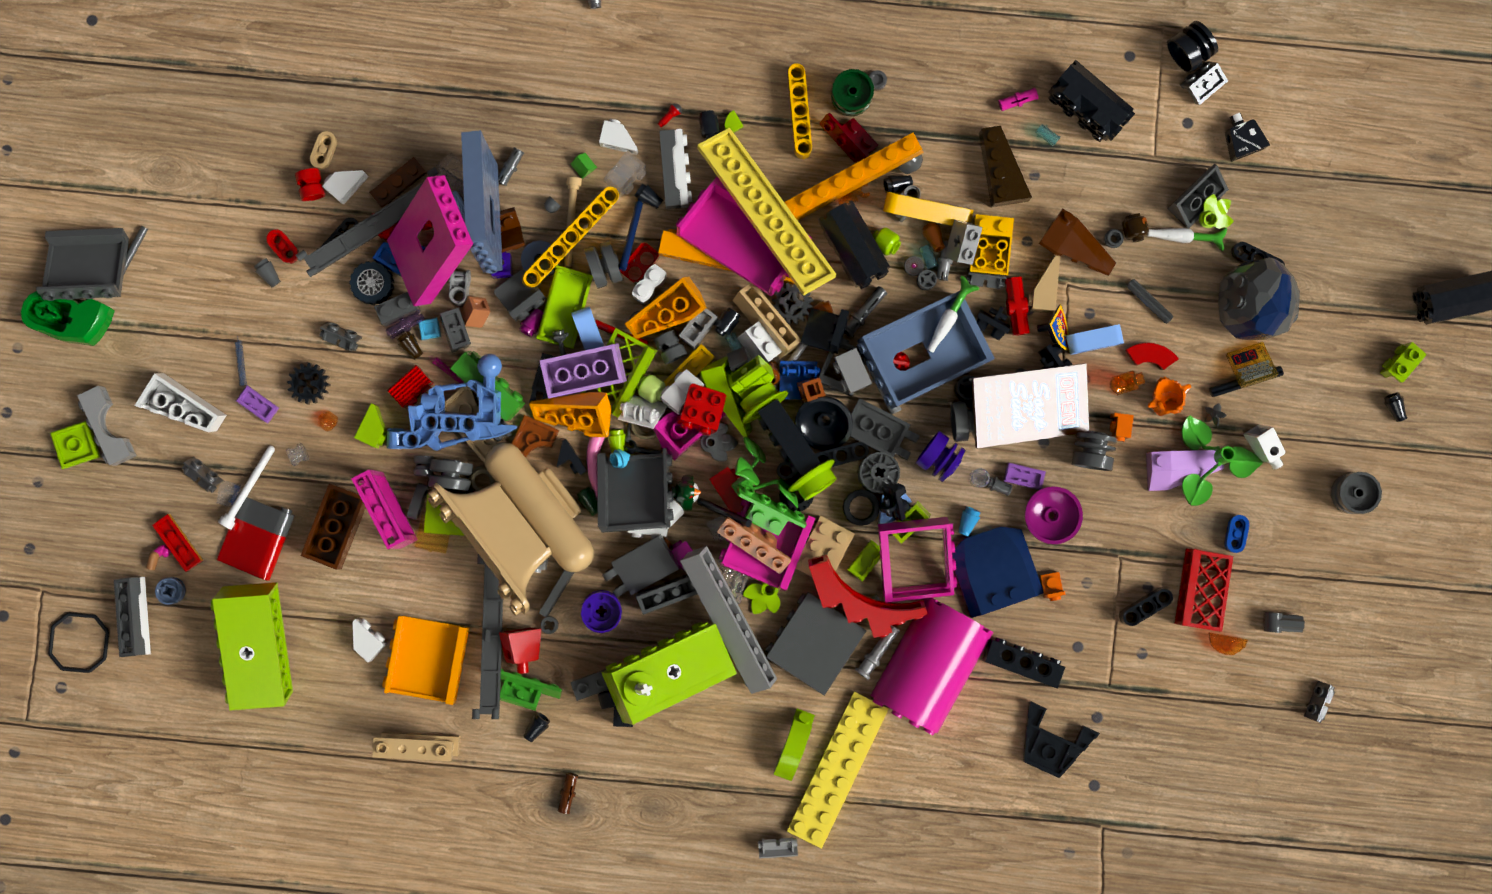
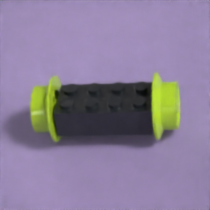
M767 383L741 401L740 405L746 413L742 422L746 424L758 419L761 428L764 431H769L770 441L774 447L779 446V454L785 463L789 461L791 464L790 470L796 479L800 477L788 491H799L803 499L808 500L837 480L831 470L835 461L832 459L821 464L781 405L788 392H778L772 383Z

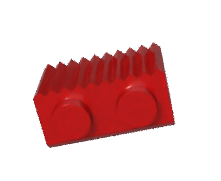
M415 365L387 391L401 407L407 408L409 405L414 406L418 402L416 398L421 394L428 393L432 388L433 381L418 365Z

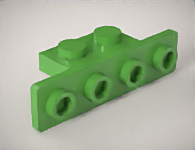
M738 484L737 495L752 503L744 517L751 520L753 524L778 536L788 521L802 528L807 526L806 518L800 511H793L781 502L776 503L765 494L760 495L754 492L749 486Z
M501 668V681L504 682L500 692L501 701L536 711L541 694L560 699L562 689L552 683L544 684L536 678L528 679L516 672H505Z

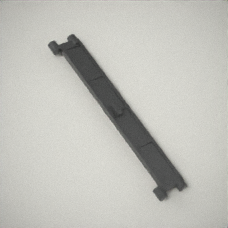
M435 167L427 171L429 177L439 174ZM422 184L313 253L307 255L305 250H302L296 254L299 261L304 259L310 269L306 271L310 277L318 274L398 223Z
M478 554L477 564H485L480 709H472V719H480V714L491 715V719L498 720L500 715L502 644L499 632H502L503 599L497 592L500 585L499 580Z

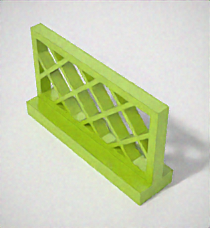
M615 328L606 346L615 344L614 340L617 334L623 336L627 345L619 348L627 347L630 358L622 362L631 360L633 365L632 372L625 374L626 376L629 375V377L624 382L623 388L615 391L613 384L611 385L612 392L607 393V395H614L615 403L611 408V413L618 418L622 413V410H620L621 403L631 400L641 378L645 375L658 350ZM637 344L644 348L640 356L633 357L630 346Z

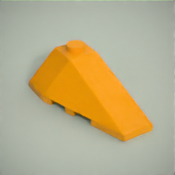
M683 277L627 321L625 325L632 335L638 339L690 321L707 307L701 292L690 277Z
M605 392L580 393L531 401L529 403L535 420L554 426L560 424L568 427L567 430H579L589 437L607 438L609 436L611 405Z

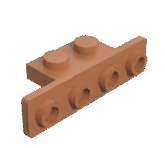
M727 517L717 530L718 534L779 574L791 562L790 557L776 549L777 539L775 536L753 523L750 527H746Z

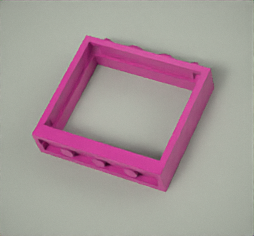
M367 470L351 478L387 549H402L418 540L384 472ZM393 536L395 542L389 544L387 539Z
M947 517L878 524L882 587L885 602L954 595V587H957L956 576H953V570H956V561L952 559V553H955L954 541H951V535H954L953 523H950ZM942 529L945 583L892 588L888 534Z

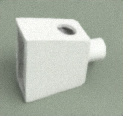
M1259 424L1243 434L1261 461L1270 463L1273 470L1283 466L1280 457L1285 454V450L1273 427Z

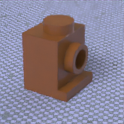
M820 377L808 378L796 383L802 401L809 402L826 396Z

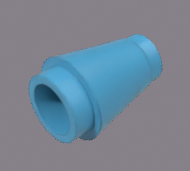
M966 506L965 510L962 511L958 532L969 536L981 518L979 516L981 512Z

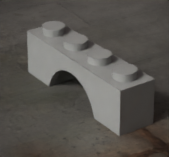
M96 386L77 395L80 400L78 405L83 412L85 411L87 416L86 422L96 435L94 440L98 446H101L104 461L109 465L117 466L136 457L137 455L130 440L113 436L106 427V414L113 405L106 388Z

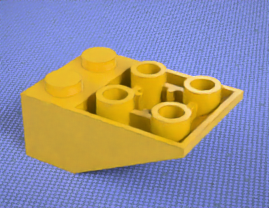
M979 214L973 217L972 224L983 228L973 265L970 264V272L1008 276L1014 218Z

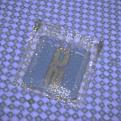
M224 481L219 486L217 503L232 507L242 490V486Z

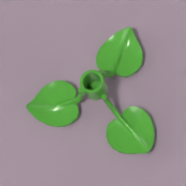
M1190 415L1185 419L1182 426L1184 444L1191 450H1198L1202 447L1206 450L1216 451L1214 453L1216 464L1202 477L1197 474H1190L1182 482L1183 494L1191 506L1201 505L1211 497L1213 486L1205 478L1217 467L1229 462V470L1234 476L1246 478L1262 465L1263 462L1254 453L1243 447L1232 448L1225 446L1220 448L1219 446H1206L1212 439L1210 427L1203 421L1195 419Z
M745 436L743 438L744 444L755 457V461L750 465L743 457L738 458L735 475L741 477L732 483L734 491L737 493L738 484L749 486L754 491L776 484L780 491L798 509L797 496L795 492L788 491L791 486L784 479L780 478L779 480L776 479L759 485V478L752 469L759 460L765 463L766 456L758 444Z

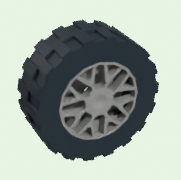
M373 261L361 263L350 276V289L353 295L365 304H381L392 295V290H394L393 275L380 263Z

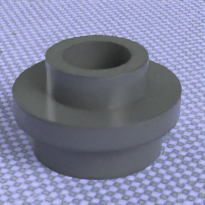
M1117 229L1109 230L1104 236V242L1110 248H1118L1124 240L1123 234ZM1111 236L1116 237V242L1111 241Z

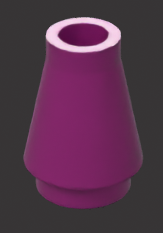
M538 308L534 309L520 323L519 330L529 337H532L534 334L536 335L543 312Z

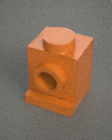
M1110 414V418H1114V421L1110 423L1112 437L1117 438L1119 442H1125V439L1131 438L1134 415Z

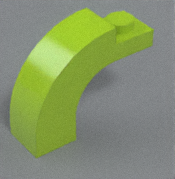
M796 709L773 775L792 781L812 729L814 714Z

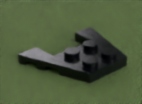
M1030 701L1028 705L1023 762L1060 778L1100 733L1082 725L1075 743L1061 738L1039 727L1047 708Z

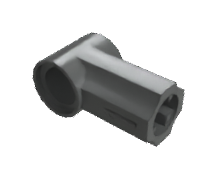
M1265 612L1264 632L1282 633V631L1303 633L1305 627L1303 616Z

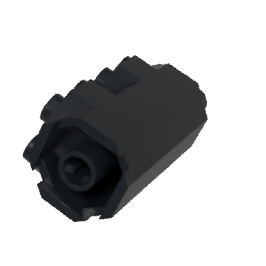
M1077 60L1067 68L1057 80V83L1049 90L1050 96L1048 99L1054 105H1059L1068 117L1077 116L1079 118L1077 124L1082 129L1090 131L1092 137L1098 142L1102 140L1107 141L1108 139L1112 141L1123 129L1121 126L1124 127L1135 115L1133 112L1134 108Z
M852 200L849 201L848 205L843 203L826 213V219L823 217L819 218L818 222L824 231L825 238L835 250L849 280H852L856 288L864 289L871 284L874 278L880 280L888 275L890 265Z
M1492 271L1418 287L1417 292H1413L1412 295L1413 301L1417 305L1418 321L1428 325L1492 311Z

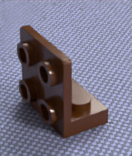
M515 207L500 211L502 253L525 246L521 224Z

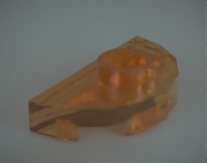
M1209 632L1211 646L1223 655H1235L1244 649L1248 642L1247 639Z

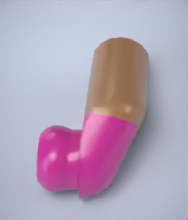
M160 545L149 554L146 568L148 570H155L158 559L161 556L168 557L171 551L166 545Z

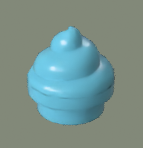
M621 449L614 450L610 454L612 466L620 469L626 467L630 454Z

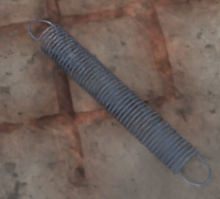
M239 340L235 342L238 371L241 368L242 357L244 359L243 346H239ZM245 362L244 369L242 368L239 374V386H244L245 380L247 386Z

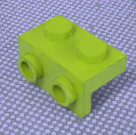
M1413 342L1404 345L1400 344L1395 349L1394 353L1396 354L1393 358H1389L1384 362L1380 374L1385 378L1393 376L1397 381L1403 383L1425 358L1426 353Z

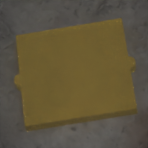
M422 514L415 547L426 549L429 552L435 551L446 554L450 535L424 533L425 515Z

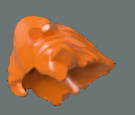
M1160 377L1153 392V401L1148 403V407L1152 408L1158 416L1180 413L1183 410V406H1185L1186 393L1191 388V385L1186 384L1182 386L1177 380L1174 381L1167 377Z

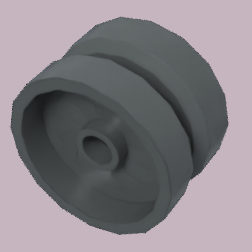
M610 240L600 243L599 247L602 256L598 255L597 249L594 246L584 249L597 289L607 286L606 273L609 274L610 280L613 283L623 281L619 270L620 264L616 252L612 249Z
M430 459L429 469L441 472V476H428L427 486L432 487V485L438 483L443 488L470 491L471 481L459 478V476L471 475L473 464L462 463L459 460Z
M1350 472L1341 475L1334 481L1331 487V498L1338 510L1346 514H1365L1378 507L1382 498V489L1380 483L1373 475L1367 472Z

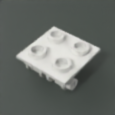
M633 395L629 402L621 403L620 410H622V413L618 420L654 429L668 406L659 401L650 403L640 396Z

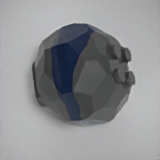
M1270 257L1239 264L1226 274L1220 283L1218 305L1221 323L1235 338L1241 340H1267L1289 332L1299 314L1300 290L1297 282L1283 263Z

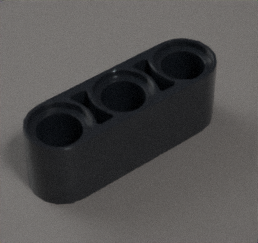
M1155 589L1121 610L1119 619L1125 625L1135 626L1170 605L1173 601V594L1168 589ZM1161 592L1166 594L1164 602L1159 601V594ZM1145 602H1148L1150 605V609L1147 612H1144L1142 609V605ZM1128 612H1132L1134 615L1131 622L1126 620Z

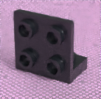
M812 308L801 344L838 354L849 319V311L841 309L840 315Z

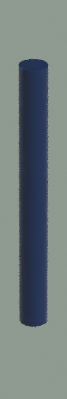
M640 201L635 203L619 266V269L622 271L627 270L643 203Z

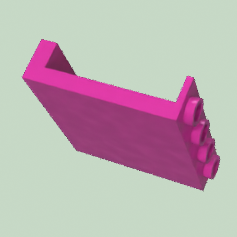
M742 499L741 505L743 509L741 513L737 512V514L744 517L752 503ZM809 515L805 516L807 523L805 528L788 521L779 536L772 533L777 539L776 549L791 558V562L781 574L728 539H726L729 542L727 548L722 549L718 558L721 560L720 565L786 591L815 518Z

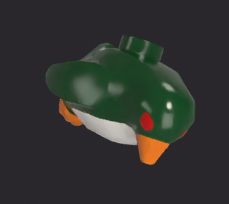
M692 474L683 475L681 481L677 482L676 486H672L673 498H676V501L680 503L684 511H691L693 508L692 504L698 500L699 494H701L698 485L693 481L694 477Z

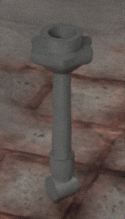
M563 329L553 331V335L549 338L559 344L561 356L566 355L563 341L569 334L564 333Z

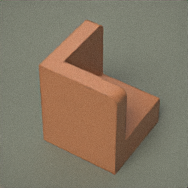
M468 296L461 310L465 326L478 328L484 326L491 312L486 298Z

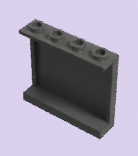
M123 228L46 231L45 239L49 243L43 284L42 287H36L43 300L121 297L129 238Z
M663 448V453L630 456L627 466L621 469L614 468L610 462V457L607 458L605 453L597 454L598 527L601 533L671 527L670 521L674 520L673 509H670V502H673V492L670 491V484H673L672 473H669V466H672V455L668 454L666 448Z
M807 592L806 595L802 593L798 599L797 604L799 606L795 611L791 610L788 614L786 626H781L777 631L776 636L778 638L775 643L770 642L766 648V658L825 696L866 633V630L856 623H848L847 617L835 609L823 608L821 601Z

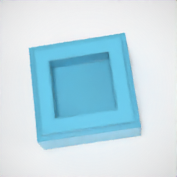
M438 318L418 321L421 340L441 337Z

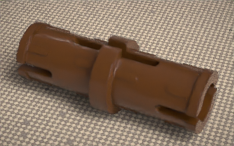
M566 773L564 787L560 791L561 800L557 810L560 813L570 814L572 799L576 795L574 791L578 778L577 774Z

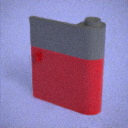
M246 497L234 517L235 525L232 530L229 529L217 560L255 577L270 581L295 516L292 514V510L281 507L280 510Z

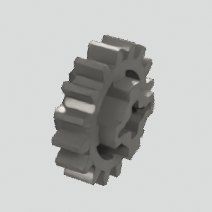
M787 283V288H781L780 293L775 292L777 299H772V302L776 304L774 308L786 320L788 325H791L792 321L798 325L799 319L804 322V316H809L808 309L813 308L809 303L813 302V298L808 297L811 294L809 292L803 296V302L799 299V293L801 295L802 293L794 284L792 287L789 283ZM795 301L796 304L790 307L789 304ZM781 306L786 308V315L782 312Z

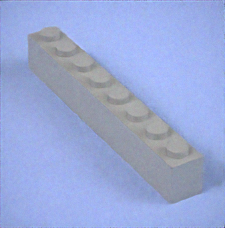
M705 546L688 552L681 559L682 567L688 574L692 586L696 589L701 603L705 606L710 620L716 624L727 652L731 655L746 687H748L751 694L770 689L777 680V677L708 547Z

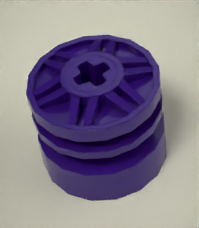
M938 431L925 447L916 464L925 471L932 465L935 466L932 476L935 477L941 471L942 473L938 480L943 482L957 469L966 450L961 447L955 453L954 451L958 446L957 443H954L950 448L946 447L949 437Z
M594 591L586 596L582 603V621L593 632H609L621 620L622 608L620 601L609 591ZM599 606H603L604 609H607V611L604 612V615H600L599 612H596V610L599 609Z

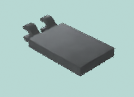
M859 398L851 414L853 429L850 437L865 443L878 452L887 453L893 458L896 454L908 460L911 452L899 446L904 437L917 443L920 435L908 430L911 424Z
M660 534L611 562L613 567L606 570L602 576L605 581L612 579L617 574L620 576L623 584L618 585L612 591L617 598L626 591L633 595L680 568V565Z

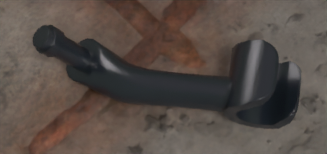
M633 440L629 441V445L633 448L624 447V451L630 455L634 452L643 454L663 452V448L655 450L638 447Z

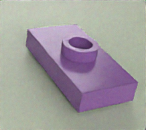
M248 385L236 400V402L266 423L271 421L279 409L278 406Z
M1007 463L1003 481L1041 490L1046 471Z

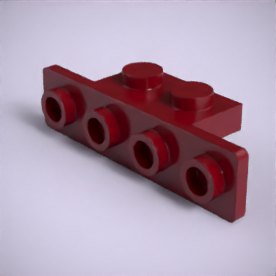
M828 113L819 123L824 131L829 134L854 163L867 158L879 146L854 117L842 126L831 113Z

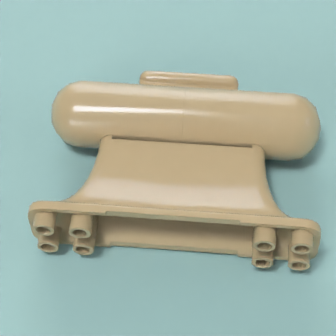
M500 443L495 445L485 457V467L495 480V483L468 494L451 493L438 483L432 485V491L428 493V501L433 508L438 505L441 506L439 508L441 512L439 515L445 523L452 520L455 526L459 527L499 580L500 585L497 592L503 600L508 597L511 598L509 608L516 616L520 612L525 614L529 611L530 605L526 598L527 584L535 570L548 557L552 555L560 567L567 572H579L591 564L594 558V549L591 542L573 520V518L581 513V508L552 470L546 468L537 473L516 446L511 443Z

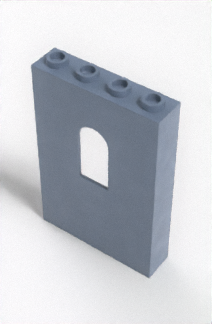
M481 130L461 132L465 225L473 242L470 250L482 271L493 274L503 270L498 164Z
M960 291L857 340L858 349L861 354H864L867 360L866 365L873 372L875 383L882 390L884 401L887 406H890L891 410L995 359L965 299L957 311L958 317L956 322L936 347L934 353L927 350L942 314L945 310L951 308ZM923 342L931 359L906 371H900L894 366L893 359L897 353Z

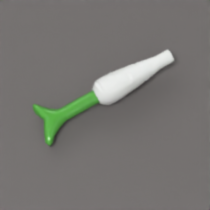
M1187 228L1149 229L1147 236L1179 243H1190L1193 240L1210 241L1223 251L1224 245L1222 240L1227 233V228L1215 234L1194 233L1191 229Z
M960 276L961 289L951 308L945 310L927 348L932 353H934L936 347L956 322L958 317L957 311L966 295L980 289L976 285H970L964 276Z

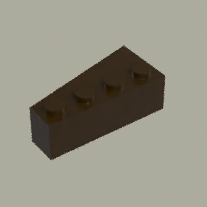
M1001 125L982 128L979 132V139L991 208L1029 202L1032 198Z

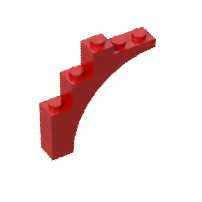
M827 554L808 560L809 569L822 607L833 608L842 603L848 623H858L867 618L874 638H883L888 636L889 633H893L891 625H901L907 620H917L927 615L924 600L911 603H887L871 599L855 591L839 577L832 567Z

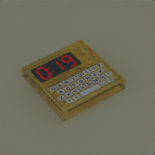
M1264 342L1226 354L1241 388L1278 376V372Z

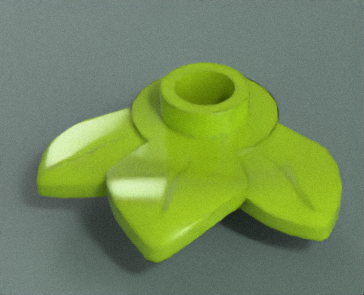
M1214 194L1208 196L1203 203V211L1199 216L1200 224L1205 228H1212L1214 226L1218 229L1230 226L1234 221L1226 213L1230 208L1231 200H1217ZM1207 215L1210 216L1209 221H1206Z
M763 582L761 584L753 583L746 588L743 596L752 599L751 607L753 614L762 613L767 608L772 613H776L780 607V599L777 595L779 589L772 587V592L767 593L765 588L768 584Z

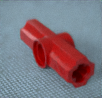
M1022 277L1005 279L1007 292L1006 309L1008 316H1010L1012 335L1029 334L1027 318L1028 301L1024 296Z

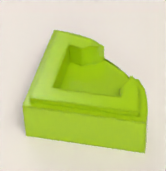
M733 110L725 120V130L730 128L735 133L744 126Z

